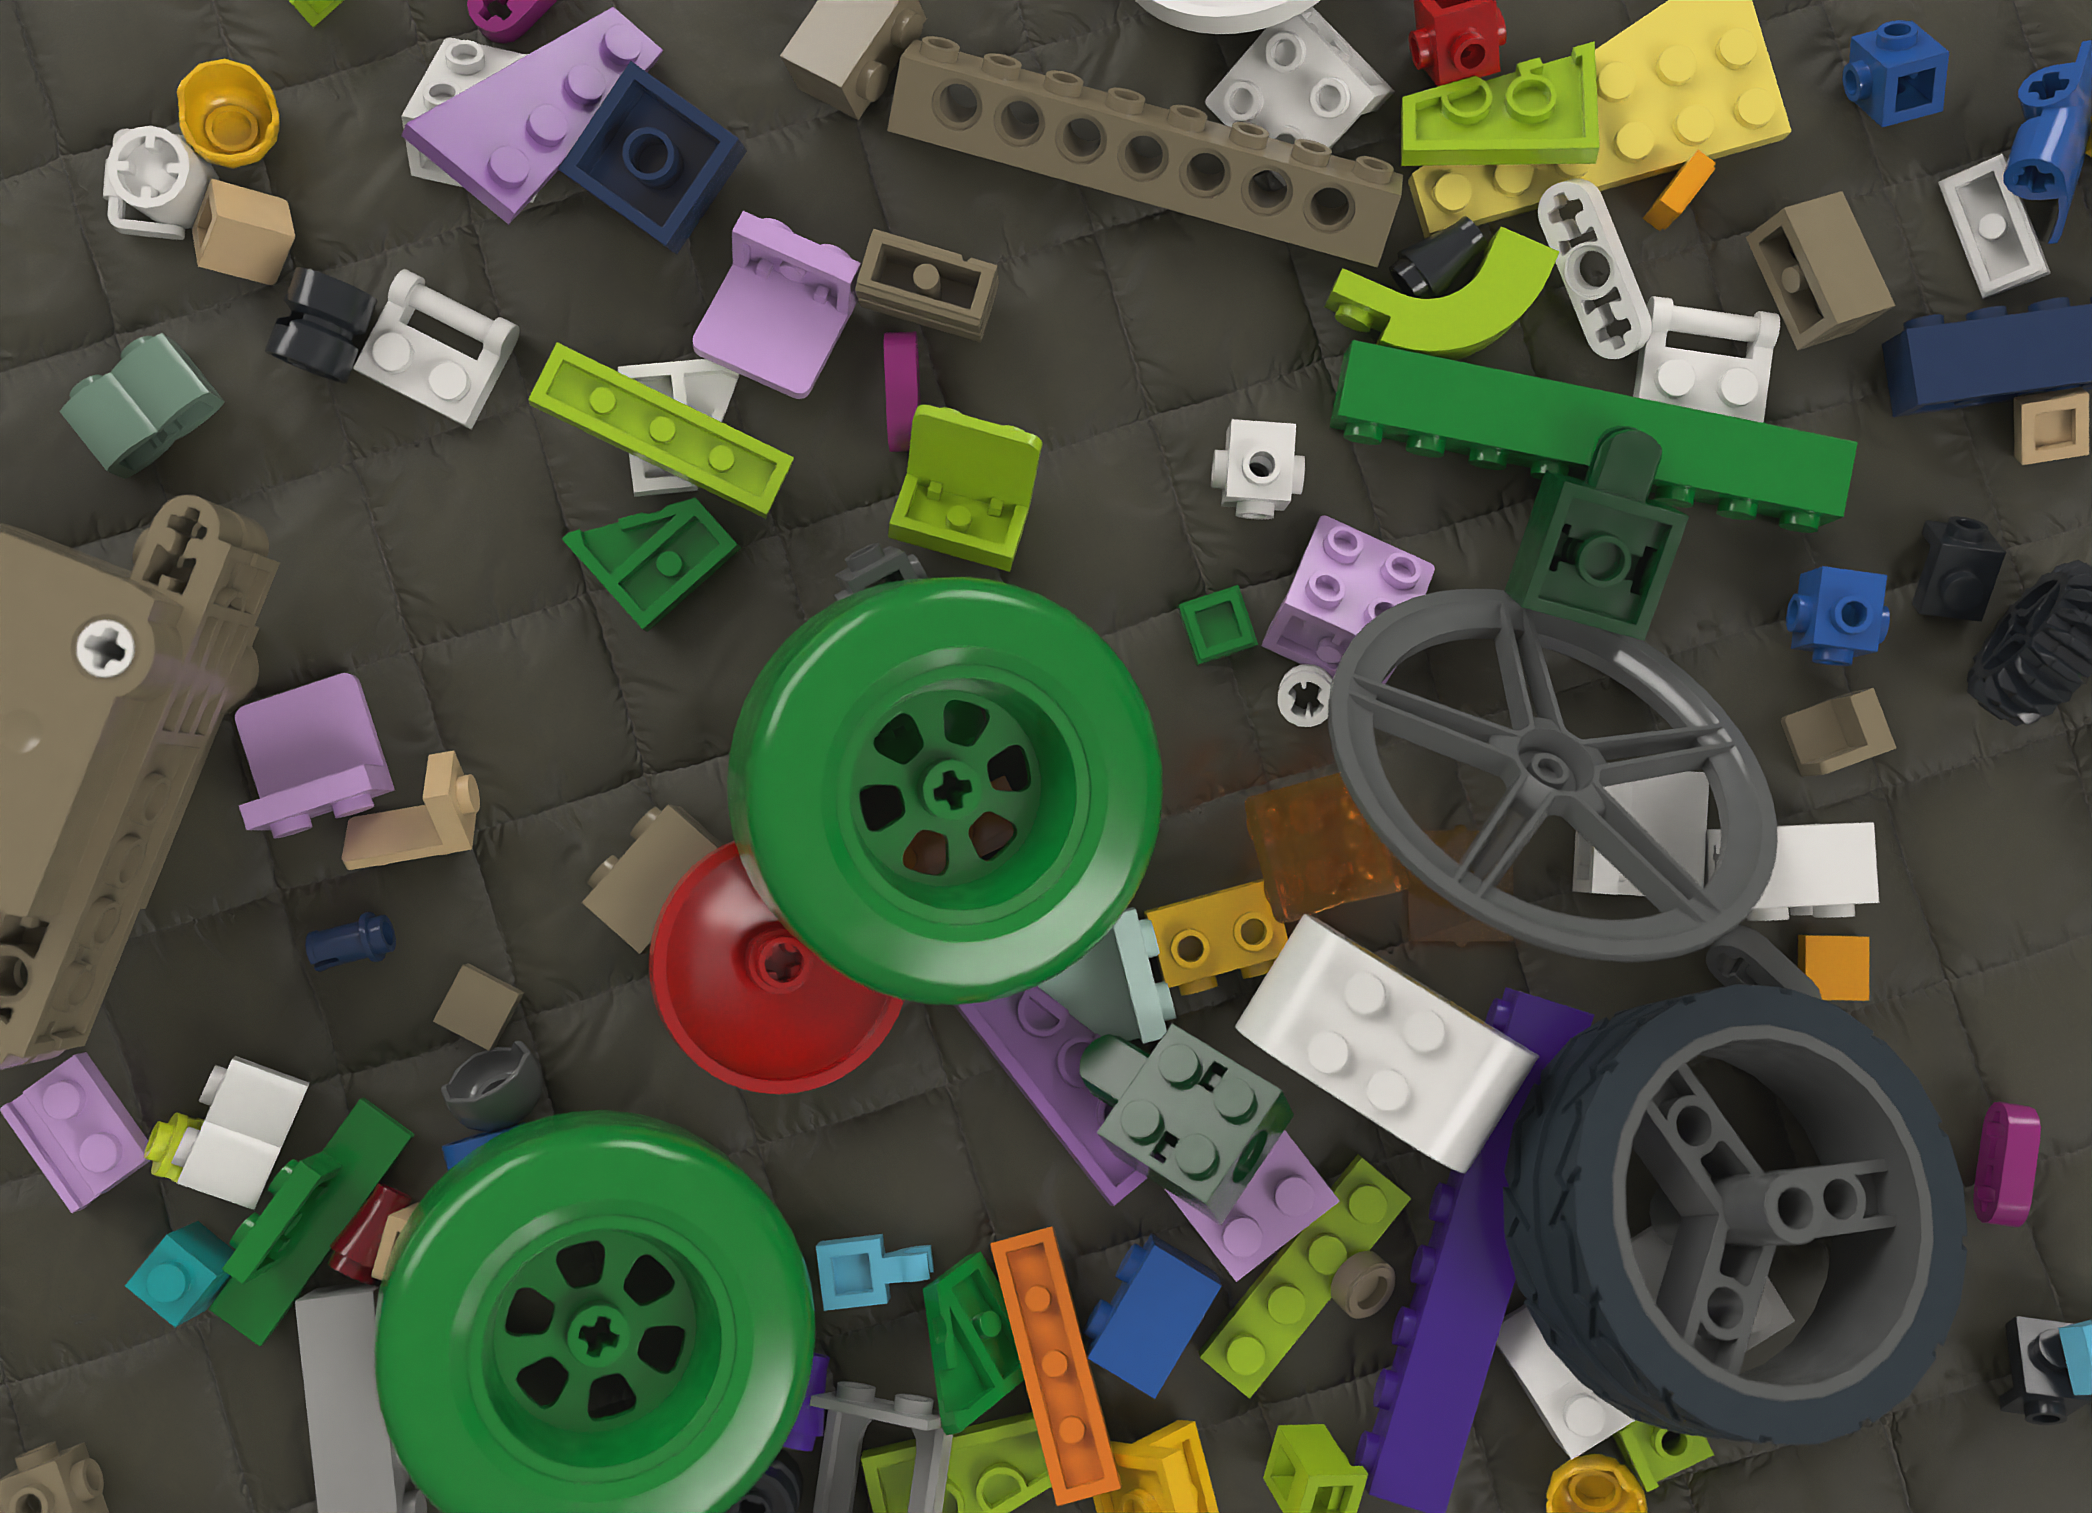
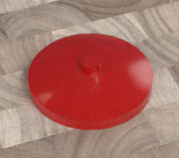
M735 840L720 846L704 856L681 877L663 904L654 927L649 953V976L655 1006L663 1025L682 1052L695 1064L725 1083L744 1090L767 1094H791L822 1087L842 1078L862 1064L881 1045L892 1029L904 1000L875 992L848 979L824 963L793 936L771 913L755 890L742 864Z

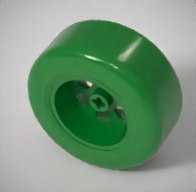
M969 577L906 579L880 584L856 592L831 604L811 617L791 634L771 656L756 678L743 704L734 730L727 777L728 811L733 837L742 864L755 890L779 922L824 963L862 986L901 1000L941 1005L981 1003L1015 995L1057 976L1083 958L1117 923L1134 898L1145 876L1155 848L1163 800L1162 762L1153 721L1139 687L1112 648L1089 625L1073 613L1040 594L1016 585L990 579ZM953 699L979 706L986 713L985 724L973 742L966 746L949 742L944 735L943 710L947 702ZM900 713L910 717L921 742L919 749L904 763H897L881 755L874 747V738L888 722ZM1008 746H1019L1026 764L1027 785L1018 791L995 790L991 786L988 777V761ZM942 774L954 778L956 782L955 787L946 790L947 801L933 796V789L943 784ZM868 784L894 785L898 789L901 798V814L881 829L869 830L861 812L860 790ZM985 812H993L1008 820L1014 829V833L1009 841L989 860H982L978 856L969 837L970 826ZM921 830L935 831L942 834L945 839L946 865L939 874L918 872L905 867L903 864L905 850L914 836Z
M607 1110L570 1112L548 1116L520 1125L489 1140L449 1169L427 1192L412 1212L396 1240L386 1264L380 1286L375 1318L374 1376L378 1404L386 1432L398 1459L414 1484L442 1513H725L746 1495L767 1471L790 1434L804 1401L812 1370L815 1346V1309L811 1282L796 1238L779 1208L762 1187L746 1172L705 1139L680 1126L654 1117L631 1112ZM595 1240L602 1243L604 1255L600 1277L596 1281L584 1285H570L556 1264L557 1253L561 1249L577 1243ZM649 1254L666 1268L673 1277V1284L666 1293L648 1302L638 1303L624 1290L623 1284L635 1261L640 1256ZM524 1287L532 1288L554 1304L551 1319L545 1330L534 1333L514 1334L505 1328L508 1309L518 1289ZM598 1316H603L609 1327V1334L604 1332L598 1333L594 1338V1342H587L581 1328L582 1325L587 1327L594 1326ZM657 1326H679L684 1330L683 1341L676 1362L670 1370H658L638 1356L639 1344L646 1329ZM551 1356L564 1366L568 1371V1377L556 1399L548 1405H540L526 1394L516 1381V1377L522 1368L544 1357ZM614 1373L623 1375L635 1394L634 1405L630 1409L615 1415L601 1418L591 1417L587 1411L591 1383L596 1378Z

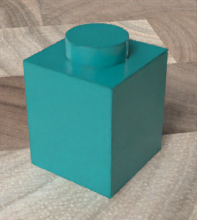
M199 1221L193 1222L167 1234L126 1283L125 1287L172 1326L177 1327L206 1311L232 1277L223 1271L222 1268L234 1253V1250Z

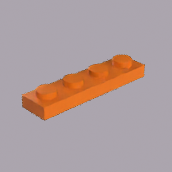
M1051 1226L990 1243L1056 1505L1060 1506L1121 1489L1122 1484L1090 1362L1087 1358L1084 1339L1054 1227Z

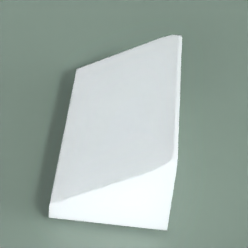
M2003 154L1938 182L1983 299L2051 274L2023 199L2010 192L2003 182V174L2008 161Z

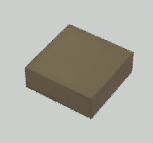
M469 963L463 964L433 1022L490 1051L496 1048L524 992Z

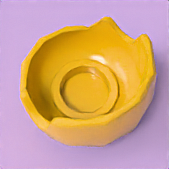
M224 58L198 64L181 80L177 88L181 132L187 144L191 145L194 151L208 163L228 168H237L256 163L277 142L280 119L275 95L270 85L251 66Z
M1601 1454L1577 1456L1572 1460H1568L1553 1472L1546 1493V1498L1548 1499L1546 1513H1648L1644 1490L1627 1465L1620 1464L1617 1459Z

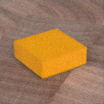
M1697 150L1679 169L1642 219L1658 231L1665 230L1682 214L1716 169L1714 167L1716 162L1700 150Z
M1798 935V968L1818 987L1822 997L1821 1000L1869 1001V937Z

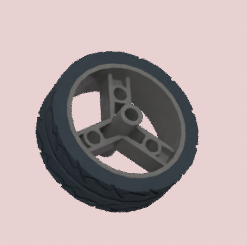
M1735 984L1615 1012L1614 1017L1610 1021L1606 1016L1572 1037L1541 1071L1540 1086L1536 1083L1533 1084L1513 1125L1504 1170L1505 1178L1509 1184V1187H1503L1505 1241L1518 1288L1528 1298L1524 1303L1546 1344L1580 1383L1593 1391V1394L1633 1420L1684 1435H1698L1757 1444L1772 1441V1444H1820L1861 1430L1863 1421L1868 1417L1874 1423L1911 1394L1936 1360L1935 1349L1937 1343L1942 1346L1944 1345L1961 1302L1967 1249L1963 1244L1962 1236H1968L1964 1188L1949 1137L1938 1127L1942 1121L1920 1081L1884 1040L1873 1036V1030L1835 1004L1796 990L1775 986ZM1697 1055L1720 1059L1757 1078L1784 1102L1804 1128L1821 1165L1763 1172L1691 1071L1687 1062ZM1631 1146L1660 1186L1650 1203L1649 1215L1652 1227L1659 1238L1668 1245H1672L1655 1303L1636 1264L1626 1222L1625 1177ZM1703 1166H1704V1167L1706 1168V1170L1711 1174V1176H1712L1711 1178H1709V1176L1707 1175V1173H1706V1171L1704 1170ZM1832 1236L1833 1242L1827 1279L1812 1315L1793 1341L1765 1364L1739 1374L1776 1245L1802 1244L1810 1242L1813 1238Z

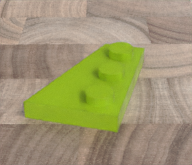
M1595 41L1573 47L1571 56L1543 64L1540 57L1518 63L1516 71L1486 81L1473 76L1402 98L1401 166L1596 164L1600 147Z
M1033 1412L968 1426L960 1433L953 1434L942 1513H1009L1052 1487ZM916 1439L863 1450L861 1461L873 1513H908L916 1458Z

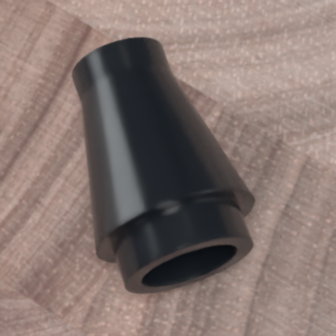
M1464 216L1455 224L1399 251V260L1389 267V271L1404 295L1420 299L1440 298L1473 258L1487 247V242L1475 223L1467 216Z

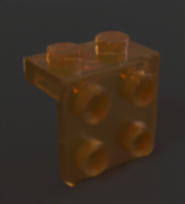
M1340 772L1249 796L1246 799L1245 812L1247 815L1248 833L1255 845L1264 879V893L1277 922H1292L1301 919L1304 914L1310 916L1344 903L1396 893L1410 888L1405 866L1379 839L1364 819L1353 801Z

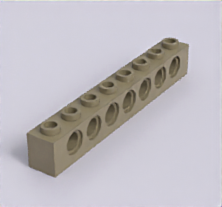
M927 36L922 38V41L914 39L901 55L887 129L889 132L1378 268L1401 198L1403 175L1393 172V166L1383 160L1360 156L1357 157L1356 161L1331 155L1332 151L1329 147L1316 141L1297 139L1294 141V144L1276 140L1269 138L1270 134L1266 129L1247 122H1235L1232 124V127L1208 121L1207 115L1203 111L1186 105H1172L1170 110L1145 103L1146 99L1143 95L1125 88H1110L1108 93L1083 86L1084 81L1080 77L1068 72L1053 70L1046 72V75L1024 70L1021 69L1022 64L1020 61L1007 55L990 53L984 55V58L960 52V46L957 43L941 37ZM962 84L971 89L976 97L977 106L964 107L959 105L951 96L950 85ZM1023 101L1030 104L1036 110L1039 122L1034 124L1020 122L1012 114L1010 103ZM1079 118L1092 121L1098 127L1101 138L1094 141H1086L1079 138L1072 130L1071 121ZM1138 136H1149L1160 144L1163 153L1153 158L1144 157L1135 151L1131 140ZM1201 153L1213 154L1222 161L1224 170L1212 175L1202 173L1195 167L1192 158ZM1271 170L1280 174L1284 178L1286 185L1277 191H1266L1255 183L1253 176L1258 172ZM1324 188H1336L1342 191L1348 200L1340 207L1327 208L1319 204L1314 195Z

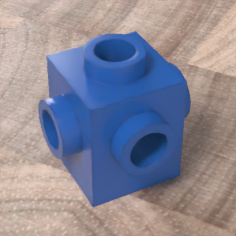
M1897 20L1886 22L1875 31L1851 37L1849 63L1845 65L1842 76L1845 93L1850 101L1855 102L1882 128L1942 112L1949 51L1913 21Z
M1826 566L1800 574L1798 594L1792 596L1786 614L1787 630L1793 632L1791 649L1813 652L1812 662L1833 666H1852L1853 657L1878 652V646L1884 641L1890 623L1889 609L1887 606H1883L1887 575Z

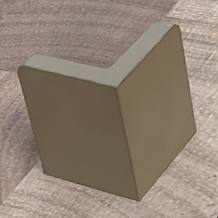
M1874 688L1849 692L1788 714L1781 719L1783 730L1801 777L1828 774L1896 749Z

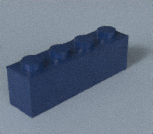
M2068 297L2048 299L2029 305L2027 313L2007 315L2006 306L1988 307L1966 314V321L1946 324L1944 315L1941 314L1923 316L1904 322V331L1882 343L1893 417L2014 401V397L2081 387L2085 391L2092 390V297L2090 298L2091 304L2070 306Z

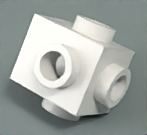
M1231 420L1226 431L1225 450H1214L1211 488L1222 489L1221 506L1236 507V516L1240 518L1272 519L1274 518V510L1284 511L1291 502L1292 494L1302 493L1305 457L1294 455L1296 424ZM1256 467L1261 469L1266 477L1256 476L1250 468Z

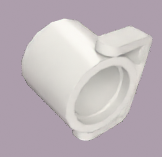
M155 126L121 129L114 135L113 147L110 150L109 158L105 162L103 198L109 201L108 219L112 226L122 234L183 240L185 229H190L194 225L211 178L219 180V177L211 163L205 161L191 149V145L187 144L183 135L172 134L167 129ZM126 203L155 222L125 219Z

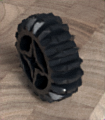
M2078 559L2056 566L2051 573L2041 575L2033 587L2026 588L2023 595L2014 604L2009 605L2008 611L1996 623L1990 635L1985 639L1981 650L1973 657L1975 664L1968 671L1967 693L1978 701V705L1999 720L2004 719L2015 727L2022 724L2030 725L2037 722L2041 717L2053 714L2060 703L2070 701L2072 694L2081 685H2087L2088 678L2092 674V566Z

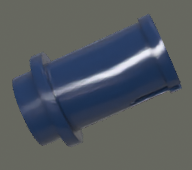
M369 911L360 915L359 921L321 931L309 932L306 936L305 946L310 963L315 964L314 969L321 972L331 967L366 958L375 963L385 959L386 953L395 950L396 937L392 923L386 915L376 916L373 912Z

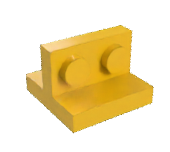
M1177 1420L1132 1444L1110 1441L1122 1488L1093 1496L1097 1513H1219L1195 1421Z

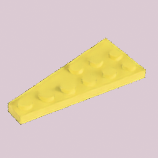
M1668 0L1595 50L1600 147L1596 164L1422 166L1410 176L1408 183L1424 238L1455 224L1464 216H1467L1478 226L1538 209L1540 199L1548 188L1570 179H1585L1593 183L1599 191L1678 170L1697 150H1700L1713 160L1785 139L1792 131L1752 0Z

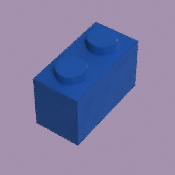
M1151 1233L1143 1248L1134 1243L1128 1250L1115 1276L1123 1281L1110 1303L1103 1299L1097 1303L1082 1333L1090 1337L1086 1343L1088 1359L1155 1399L1222 1285L1217 1272Z

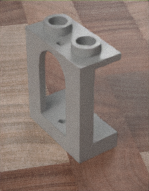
M838 1382L836 1391L811 1395L810 1406L828 1409L813 1513H852L863 1437L867 1426L873 1419L911 1427L916 1438V1458L908 1513H942L953 1434L945 1435L941 1427L939 1411L933 1410V1399L913 1394H896L894 1401L876 1398V1387L856 1382Z

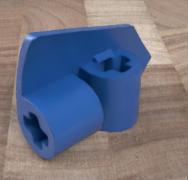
M2092 40L2082 41L2076 62L2042 68L2025 79L2018 91V98L2026 122L2021 124L2016 133L2003 174V182L2010 192L2027 200L2058 198L2059 212L2047 244L2058 243L2062 235L2086 155L2084 152L2092 128Z

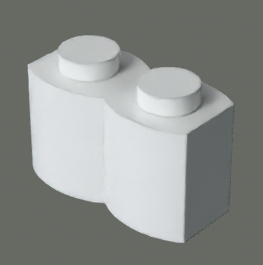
M237 1056L231 1060L228 1069L215 1065L199 1102L211 1106L200 1130L187 1127L171 1163L183 1167L177 1184L254 1210L310 1083Z

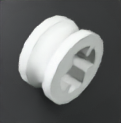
M1302 664L1293 667L1284 675L1279 686L1277 703L1281 714L1289 722L1300 727H1312L1321 724L1328 718V701L1333 678L1325 669L1317 665ZM1300 682L1303 689L1306 688L1307 682L1318 685L1317 699L1321 704L1318 707L1312 708L1311 702H1308L1307 709L1296 706L1294 704L1296 691L1292 687Z

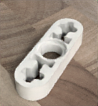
M1570 179L1551 186L1540 199L1538 219L1549 247L1559 251L1555 262L1590 347L1598 355L1607 359L1623 358L1644 346L1650 337L1652 322L1602 194L1593 183L1585 179ZM1566 197L1569 201L1580 199L1583 204V211H1580L1575 216L1576 222L1573 218L1562 220L1560 217L1559 209L1567 204ZM1595 231L1597 238L1571 248L1569 240L1579 237L1584 233ZM1588 251L1601 253L1609 262L1610 275L1606 283L1601 287L1589 285L1581 276L1580 263ZM1618 289L1621 298L1609 302V304L1606 303L1597 308L1595 307L1593 300L1606 296ZM1614 317L1617 320L1627 318L1631 324V330L1623 335V339L1620 336L1610 338L1607 333L1606 326L1614 321Z

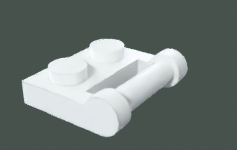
M403 269L394 278L389 289L388 302L353 369L472 430L516 345L520 328L518 325L502 317H498L494 321L425 286L423 277ZM415 309L482 342L483 350L478 359L475 360L408 326L407 324Z
M1651 296L1646 307L1651 317L1652 329L1649 339L1639 349L1633 397L1764 423L1773 348L1777 342L1780 330L1779 314L1757 311L1754 317L1674 306L1671 298ZM1674 331L1747 342L1746 358L1665 347L1667 332Z

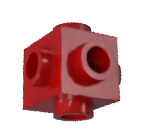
M1414 0L1416 30L1409 32L1411 57L1415 67L1418 70L1424 69L1437 86L1473 76L1480 78L1501 72L1499 46L1505 45L1507 34L1505 21L1500 9L1497 7L1496 0Z

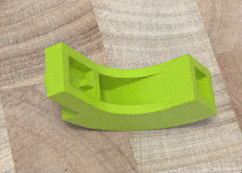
M1500 227L1487 244L1472 281L1451 295L1435 299L1409 297L1342 268L1324 308L1336 312L1335 319L1350 329L1369 332L1373 328L1380 331L1381 334L1376 345L1458 360L1489 346L1512 327L1543 289L1559 255V251L1504 227Z

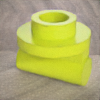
M176 1112L168 1123L161 1121L156 1123L144 1152V1158L153 1161L152 1175L169 1178L177 1183L183 1167L171 1164L187 1127L200 1130L205 1121L204 1119H194Z

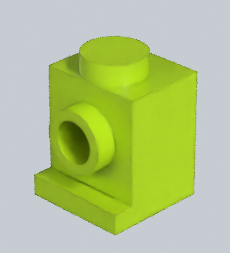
M1637 1420L1612 1435L1625 1465L1633 1472L1646 1492L1659 1487L1658 1481L1713 1456V1451L1706 1437L1680 1434L1673 1439L1661 1443L1663 1435L1669 1430Z
M1325 1424L1278 1425L1263 1479L1283 1513H1357L1368 1473L1363 1466L1350 1465L1347 1456L1341 1451Z

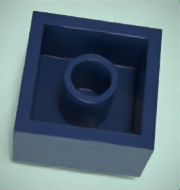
M630 61L558 170L677 255L747 150L738 137Z

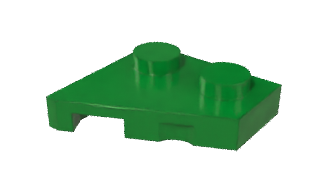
M697 498L667 505L663 510L650 514L641 512L619 518L617 523L583 532L579 529L568 532L562 538L574 554L642 630L646 632L653 628L741 549Z
M981 1251L967 1255L923 1288L941 1427L946 1436L963 1431L1024 1380L1002 1289Z

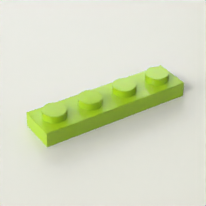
M558 342L528 399L530 406L765 519L794 460V457Z
M1357 1154L1330 1188L1339 1199V1202L1281 1248L1198 1351L1199 1357L1249 1399L1332 1298L1331 1284L1341 1265L1356 1253L1370 1251L1411 1200L1409 1195L1359 1154Z

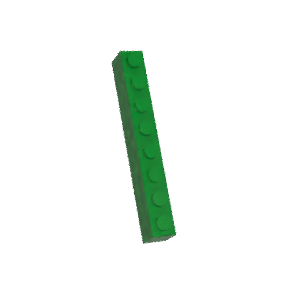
M1356 340L1351 342L1343 357L1330 422V428L1345 430L1343 437L1352 442L1379 445L1382 438L1407 443L1406 451L1419 456L1437 458L1443 457L1444 451L1468 455V463L1479 468L1504 470L1507 463L1531 468L1530 476L1539 480H1543L1546 470L1585 479L1598 439L1606 429L1616 426H1632L1652 436L1662 449V459L1650 490L1651 493H1655L1654 500L1680 508L1692 507L1694 501L1717 506L1716 513L1718 515L1736 520L1756 519V514L1780 518L1779 527L1803 533L1818 532L1819 527L1844 517L1858 442Z

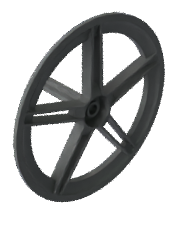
M1455 589L1414 597L1382 612L1362 628L1343 654L1331 683L1328 701V729L1332 751L1340 775L1353 801L1379 839L1404 866L1428 887L1476 919L1520 940L1577 957L1621 962L1654 961L1684 955L1704 948L1724 937L1745 919L1761 899L1771 879L1777 853V820L1773 799L1764 773L1744 736L1724 709L1681 667L1643 640L1523 608L1505 590ZM1464 639H1494L1513 730L1385 685L1382 682L1405 659L1431 646ZM1541 647L1577 659L1613 678L1648 703L1673 729L1593 739H1580L1571 734L1564 726ZM1519 652L1538 717H1533ZM1373 727L1498 776L1505 783L1507 790L1459 863L1451 859L1430 840L1399 802L1382 769L1375 745ZM1657 754V755H1651V756H1646V757H1640V758H1634V759H1629V760L1617 761V762H1612V763H1607V762H1606V760H1611V759H1618V758H1626V757H1634V756ZM1702 769L1713 791L1721 826L1719 858L1714 873L1705 888L1603 787ZM1548 815H1555L1564 818L1662 913L1633 920H1598L1574 917L1521 901L1496 889L1495 886L1501 882L1516 857Z

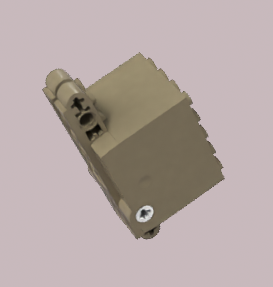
M182 495L169 500L163 505L154 517L151 527L145 529L135 543L132 556L133 563L135 564L133 571L121 568L27 530L0 522V1070L52 1059L66 1049L85 1046L140 909H146L224 714L232 713L245 704L256 687L259 676V663L252 645L259 627L255 624L280 562L267 558L269 552L268 536L264 528L257 521L193 495Z

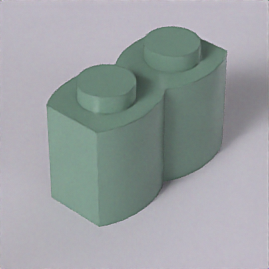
M163 333L154 337L149 335L132 341L123 349L120 355L122 360L110 373L103 376L92 375L80 381L69 394L71 399L59 411L105 470L123 479H127L158 459L175 440L192 432L215 414L225 403L183 348Z

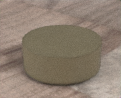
M1373 1251L1356 1253L1348 1258L1336 1272L1331 1284V1297L1350 1317L1355 1319L1369 1317L1378 1312L1391 1297L1395 1287V1271Z

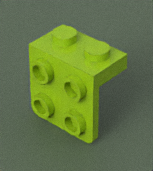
M930 405L918 406L912 421L907 474L889 522L888 538L1010 572L1030 509L1042 449L1041 439L1018 427L998 425L963 415L951 408H938Z

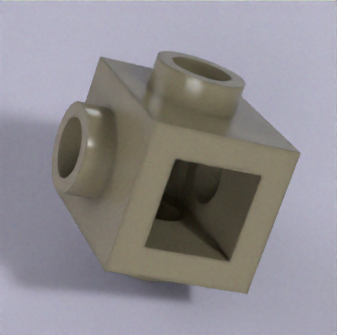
M56 1441L34 1448L17 1456L15 1462L18 1468L0 1479V1513H109L102 1493L104 1488L102 1471L98 1463L90 1458L85 1442L62 1451L58 1450Z

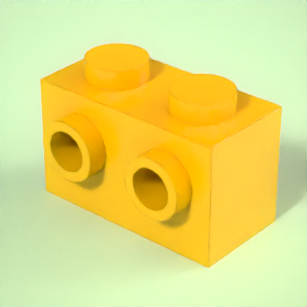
M1269 878L1259 879L1144 911L1145 919L1148 918V920L1152 921L1160 952L1156 959L1162 981H1165L1169 988L1179 986L1181 996L1217 987L1218 983L1215 975L1236 969L1241 970L1243 979L1267 974L1288 941L1273 882Z

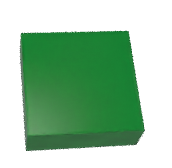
M1239 585L1178 604L1177 606L1197 666L1254 648L1258 645Z

